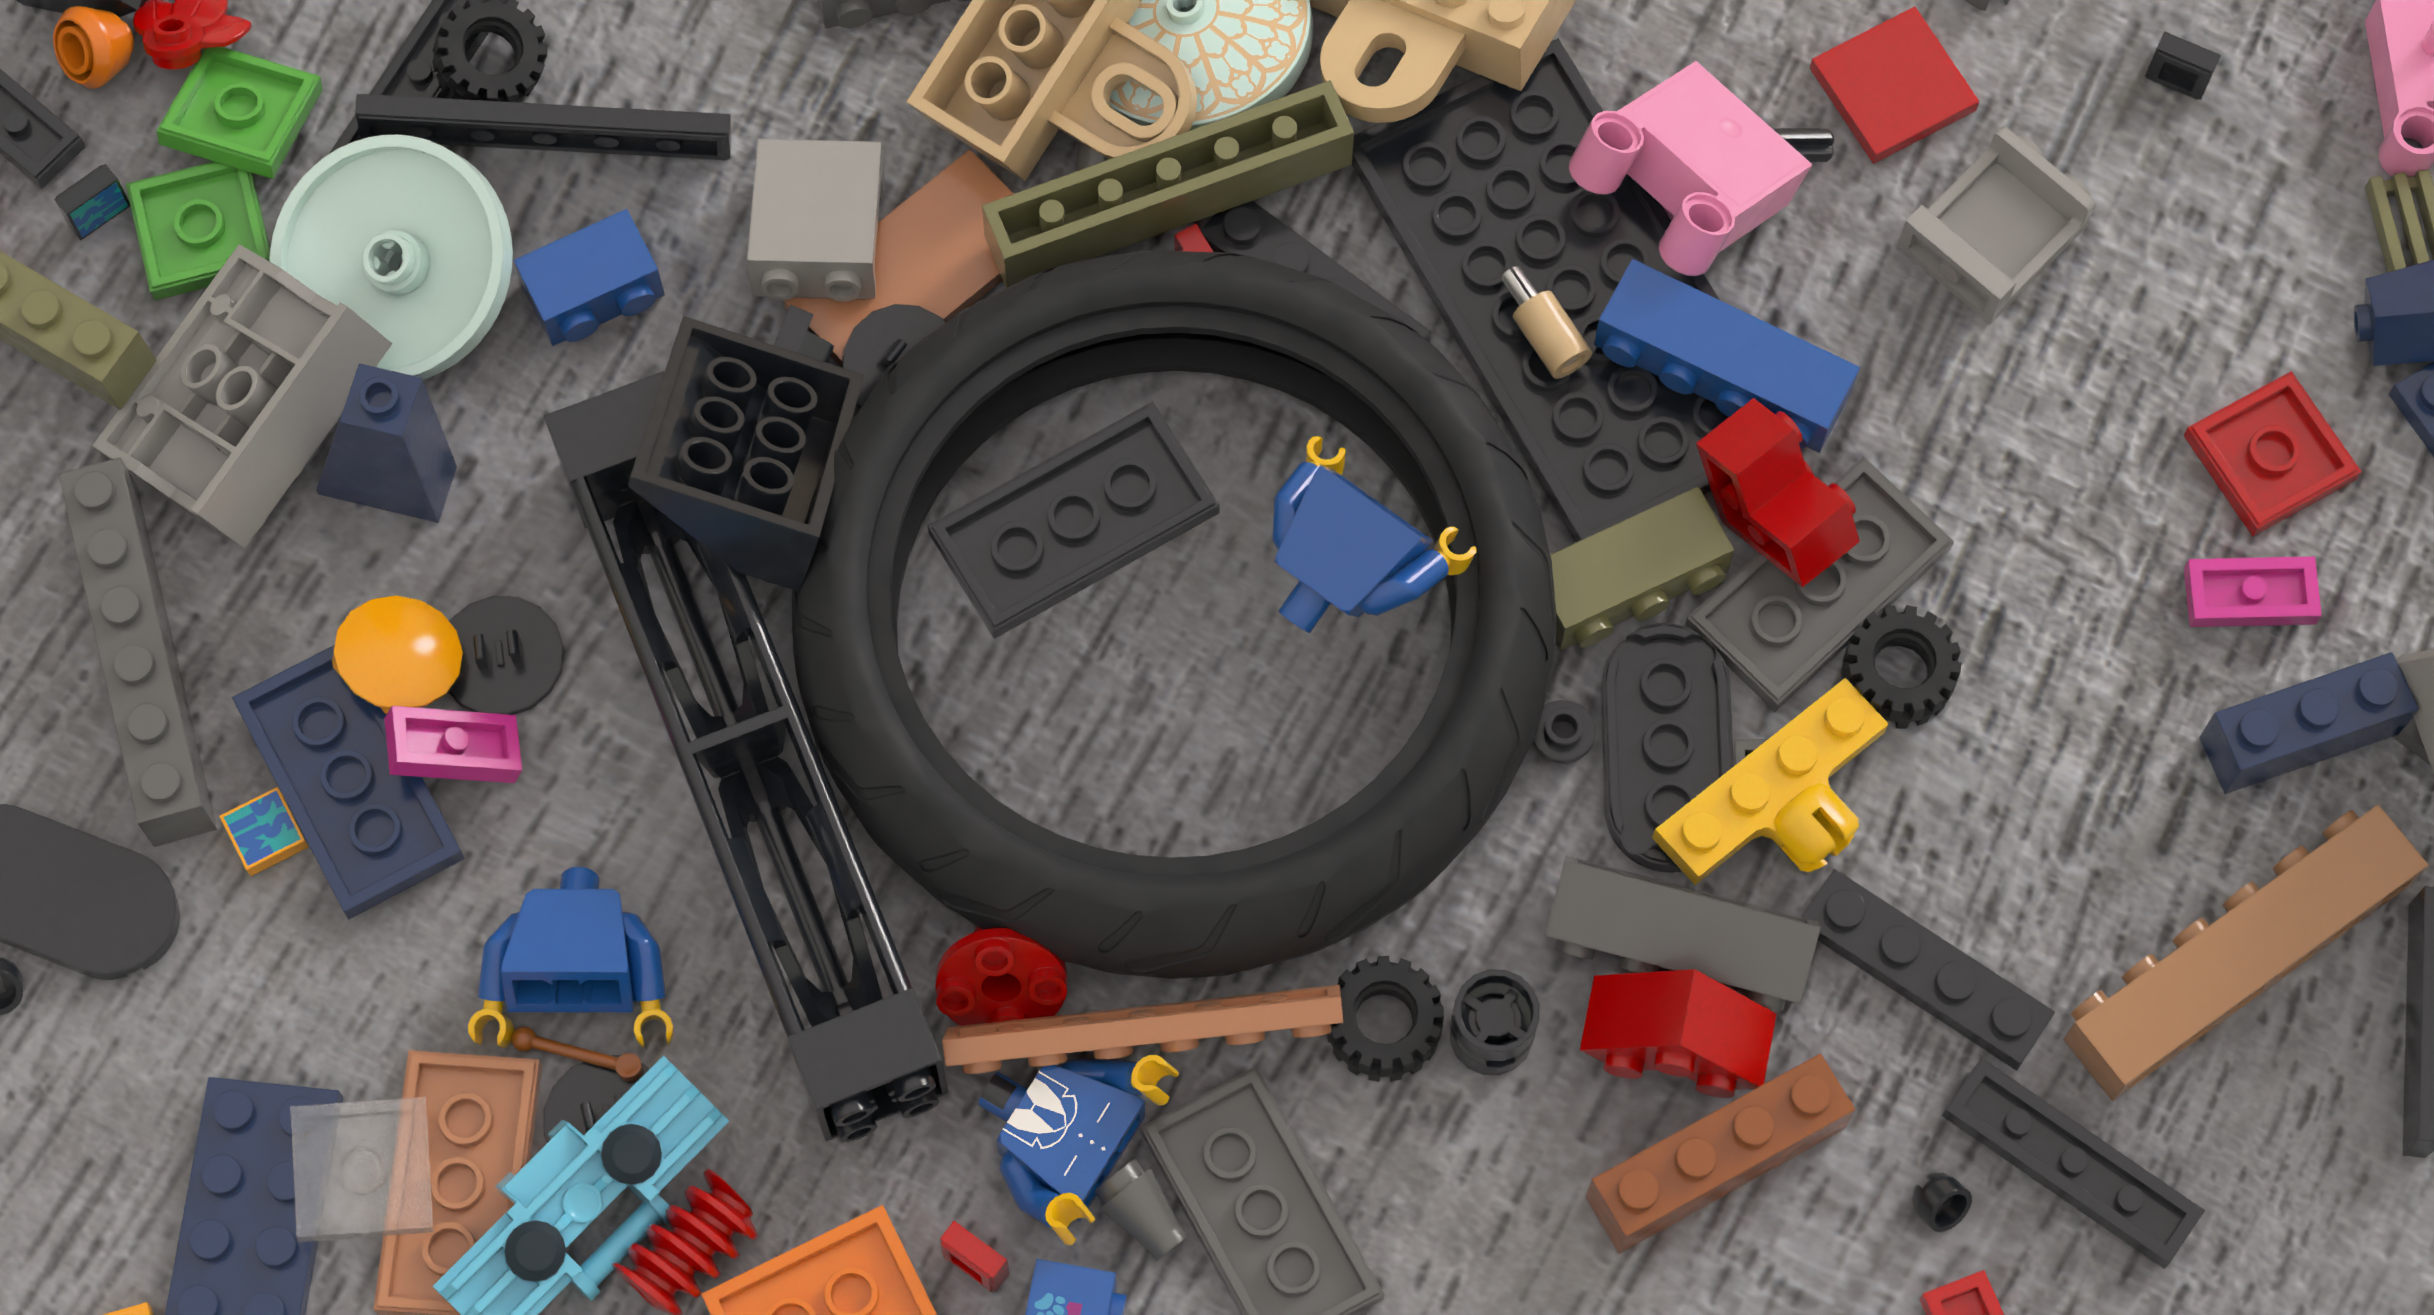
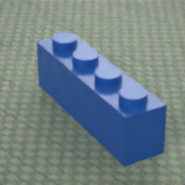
M1634 259L1631 260L1599 319L1594 345L1601 348L1603 353L1613 362L1625 367L1639 366L1659 376L1660 381L1673 391L1681 394H1691L1693 392L1714 402L1716 407L1728 417L1753 398L1774 414L1782 411L1795 422L1802 434L1803 440L1799 443L1800 449L1808 447L1818 453L1821 452L1844 408L1860 369L1859 366Z

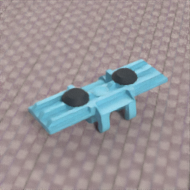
M663 1055L584 1135L569 1122L561 1120L548 1133L551 1140L516 1175L509 1172L495 1186L514 1205L432 1287L460 1315H538L569 1283L573 1284L592 1302L601 1292L597 1286L614 1270L611 1264H620L628 1256L627 1248L634 1243L639 1245L647 1236L646 1229L651 1224L658 1225L661 1221L667 1225L669 1224L665 1210L670 1205L659 1195L660 1191L704 1148L729 1120ZM625 1188H628L643 1203L579 1266L566 1253V1248Z

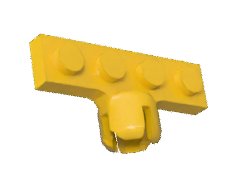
M1844 678L1658 826L1654 831L1652 839L1694 885L1698 884L1752 839L1760 836L1773 840L1800 871L1813 872L1827 864L1824 858L1828 854L1837 856L1849 845L1859 827V818L1830 788L1828 778L1882 736L1889 724L1858 690Z

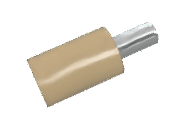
M1515 266L1511 270L1508 269L1502 275V281L1519 304V307L1513 314V319L1553 378L1559 379L1573 373L1590 359L1593 354L1592 350L1552 291L1537 293L1520 267Z

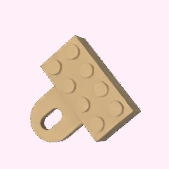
M972 0L906 102L929 122L1026 181L1059 129L1110 160L1189 131L1196 115L1197 93L1189 70L1171 50L1127 24L1142 0ZM1125 81L1138 83L1162 98L1164 108L1161 117L1155 123L1147 126L1134 123L1111 108L1110 96L1113 89Z
M1310 0L1311 7L1338 17L1324 40L1321 49L1322 83L1331 80L1346 114L1359 120L1375 123L1403 120L1423 110L1436 97L1455 65L1522 91L1576 0ZM1391 47L1404 53L1391 77L1384 84L1371 87L1357 80L1376 51Z

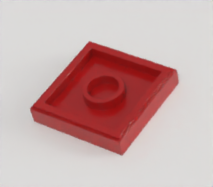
M1915 6L1812 58L1809 68L1873 164L1977 111L1980 102Z
M2292 371L2187 427L2183 435L2252 537L2354 482L2362 472Z

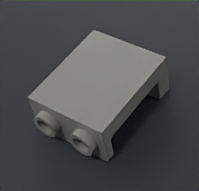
M2002 126L1993 135L1989 148L1928 209L1921 205L1905 221L1897 247L1990 325L2086 228L2096 202L2090 196L2087 187L2077 177L2060 172L2043 157L2041 150L2031 139L2023 135H2016L2006 126Z
M758 139L747 254L752 295L769 297L775 300H788L799 297L830 298L841 302L855 299H873L876 297L875 256L880 198L883 199L885 181L881 142Z

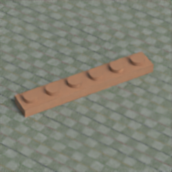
M1330 985L947 1027L942 1043L945 1066L962 1065L963 1073L977 1074L1002 1068L1001 1060L1028 1057L1029 1066H1050L1066 1062L1068 1060L1067 1053L1093 1050L1094 1058L1115 1059L1133 1054V1046L1159 1043L1160 1051L1179 1052L1199 1047V1039L1219 1036H1225L1226 1044L1243 1045L1264 1040L1265 1031L1291 1029L1293 1037H1316L1330 1033L1331 1024L1343 1023V1009L1340 985Z

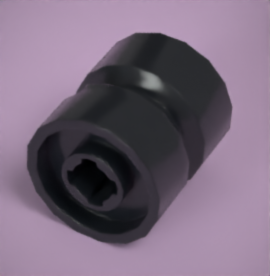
M1488 969L1473 975L1461 986L1455 999L1450 1023V1043L1456 1057L1468 1069L1482 1075H1501L1515 1070L1527 1059L1539 1023L1540 1003L1534 989L1521 976L1508 970Z

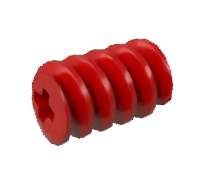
M708 1168L703 1174L711 1191L710 1193L695 1186H689L684 1191L687 1202L692 1210L691 1212L675 1205H670L665 1210L668 1221L673 1229L672 1231L656 1224H651L646 1229L653 1250H649L636 1243L631 1244L627 1248L628 1255L634 1266L633 1270L618 1263L611 1264L618 1274L652 1307L670 1315L683 1314L674 1295L678 1290L694 1298H698L701 1295V1291L693 1276L697 1271L714 1279L721 1275L713 1259V1255L716 1252L734 1260L740 1256L732 1239L735 1233L753 1241L759 1236L751 1220L753 1216L752 1209L726 1181Z

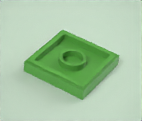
M225 47L204 48L200 60L195 63L156 131L158 143L168 148L273 179L323 90L321 76Z
M210 162L126 183L148 285L155 301L207 288L239 244L270 261L271 247L253 173L218 162Z

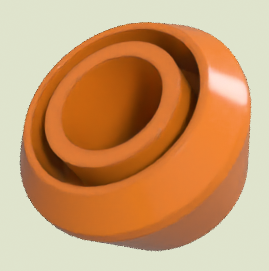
M74 6L66 9L58 20L53 33V46L57 61L64 73L74 82L89 89H96L104 86L128 65L134 48V38L129 26L115 13L89 7Z

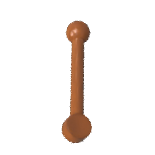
M527 1026L515 1029L511 1036L512 1046L520 1052H528L534 1048L616 1070L618 1076L626 1082L637 1080L643 1073L642 1062L633 1053H625L620 1057L610 1056L536 1036L535 1031Z

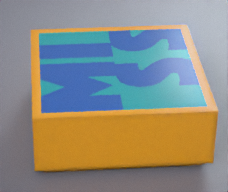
M279 787L219 816L250 877L309 848Z

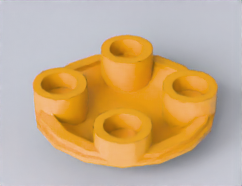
M394 595L371 599L350 611L337 630L332 664L333 668L354 694L377 707H381L383 712L387 714L391 706L426 707L446 695L459 676L463 651L457 630L442 612L421 600Z

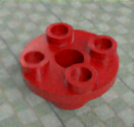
M977 927L972 934L959 939L951 945L941 957L936 970V1005L943 1014L960 1026L1055 1016L1066 999L1068 987L1067 969L1064 961L1060 960L1048 948L1010 928L982 930Z

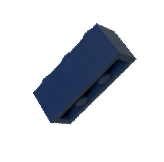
M2393 652L2217 711L2213 714L2199 739L2224 794L2399 735L2419 708Z

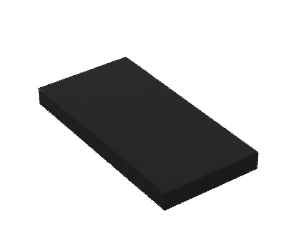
M1152 401L929 524L927 527L931 539L995 639L1220 513V505Z

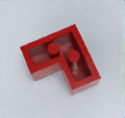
M1753 398L1699 440L1696 446L1722 523L1801 587H1804L1860 542L1852 516L1856 513V508L1849 495L1835 483L1827 486L1814 476L1811 468L1803 459L1799 445L1803 437L1795 422L1782 411L1774 414Z
M1695 969L1594 975L1579 1050L1603 1062V1070L1614 1076L1638 1079L1642 1077L1643 1071L1658 1070L1668 1075L1691 1079L1696 1082L1695 1089L1702 1094L1718 1098H1732L1735 1095V1090L1756 1089L1764 1084L1777 1014Z

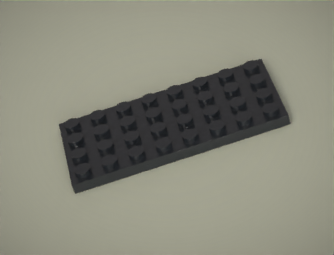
M1557 38L1549 44L1522 91L1479 75L1436 96L1428 106L1411 117L1395 122L1379 123L1354 135L1352 166L1565 526L1577 543L1699 486L1703 495L1710 492L1711 488L1696 443L1729 417L1723 414L1714 402L1693 392L1691 394H1681L1673 391L1660 381L1659 376L1636 365L1634 367L1619 365L1610 360L1601 348L1594 345L1599 319L1632 259L1718 300L1720 299L1704 274L1687 276L1678 273L1661 258L1659 242L1671 220L1662 205L1628 174H1626L1617 190L1609 194H1596L1587 191L1572 178L1569 171L1570 159L1590 122L1597 113L1603 112V109L1561 41ZM1518 266L1521 268L1537 293L1552 291L1592 350L1593 354L1590 359L1573 373L1563 378H1553L1513 319V314L1519 307V304L1502 281V275L1508 269L1511 270L1512 267Z

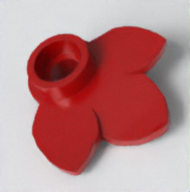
M149 0L133 16L134 29L143 36L142 41L145 52L152 56V61L156 66L169 70L182 69L197 63L202 56L201 49L225 47L235 43L250 31L252 24L244 18L226 15L228 0H175L174 3L162 0Z

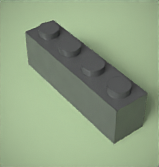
M1566 856L1545 936L1557 939L1555 950L1568 955L1593 959L1596 949L1621 956L1618 966L1636 973L1657 972L1659 966L1671 970L1695 969L1721 984L1724 983L1747 989L1746 997L1764 1007L1784 1010L1786 1000L1801 1004L1821 926L1819 922Z

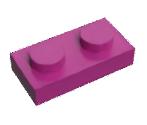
M2315 556L2188 559L2184 566L2189 627L2316 625L2322 616Z
M391 706L384 718L390 775L515 783L522 772L516 715Z

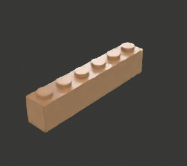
M2379 804L2360 818L2354 810H2350L2322 832V835L2327 839L2324 844L2311 853L2303 845L2298 847L2273 867L2272 870L2278 877L2259 889L2253 881L2248 883L2222 904L2228 913L2211 925L2203 917L2198 919L2172 940L2178 949L2161 961H2158L2153 954L2146 956L2121 977L2127 984L2109 998L2100 990L2071 1012V1016L2076 1022L2063 1040L2112 1102L2417 880L2429 864Z

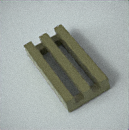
M2430 169L2419 170L2412 177H2407L2405 172L2394 174L2391 180L2383 181L2382 176L2369 178L2365 189L2387 272L2406 267L2387 196L2395 195L2407 246L2410 249L2413 263L2416 265L2430 260L2411 194L2415 192L2434 260V183Z

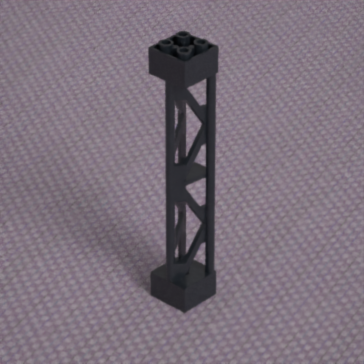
M662 371L546 414L544 419L585 529H588L785 1030L798 1072L825 1141L827 1142L839 1137L841 1142H850L874 1132L878 1128L877 1121L900 1112L904 1118H910L935 1108L939 1104L938 1097L949 1093L943 1062L746 575L734 570L627 486L665 373ZM614 518L613 525L624 563H620L604 522ZM680 539L688 543L717 590L743 680V696L740 707L737 705L674 547ZM642 554L651 555L714 716H711L696 701L658 621L640 560ZM749 636L778 705V708L769 711L750 647ZM663 670L666 672L697 738L693 741L689 738ZM786 728L817 805L815 807L788 762L778 757L783 752ZM700 763L713 778H721L718 791L732 838L728 837ZM786 807L795 811L827 865L853 955L852 978L849 983L782 818L781 811ZM749 822H757L824 992H821L805 977L764 890L747 830ZM860 912L894 994L883 999L860 920ZM773 948L790 980L811 1028L805 1030Z

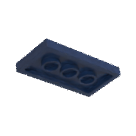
M333 645L233 696L232 699L343 912L349 920L465 858L422 777L390 775L384 722L387 714L383 712L381 707H377L354 694L336 672L332 664L335 646Z
M208 1077L165 1315H306L343 1096L339 1090Z

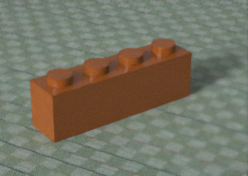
M1820 1053L1592 1178L1586 1199L1620 1254L1841 1132L1848 1125L1856 1109Z

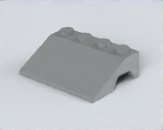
M239 244L156 357L157 361L123 408L121 410L118 409L92 447L111 460L121 457L130 473L245 549L256 532L263 526L267 517L292 482L302 472L305 464L331 428L340 419L359 363L377 367L392 343L342 303H339L338 306L316 294L280 267Z

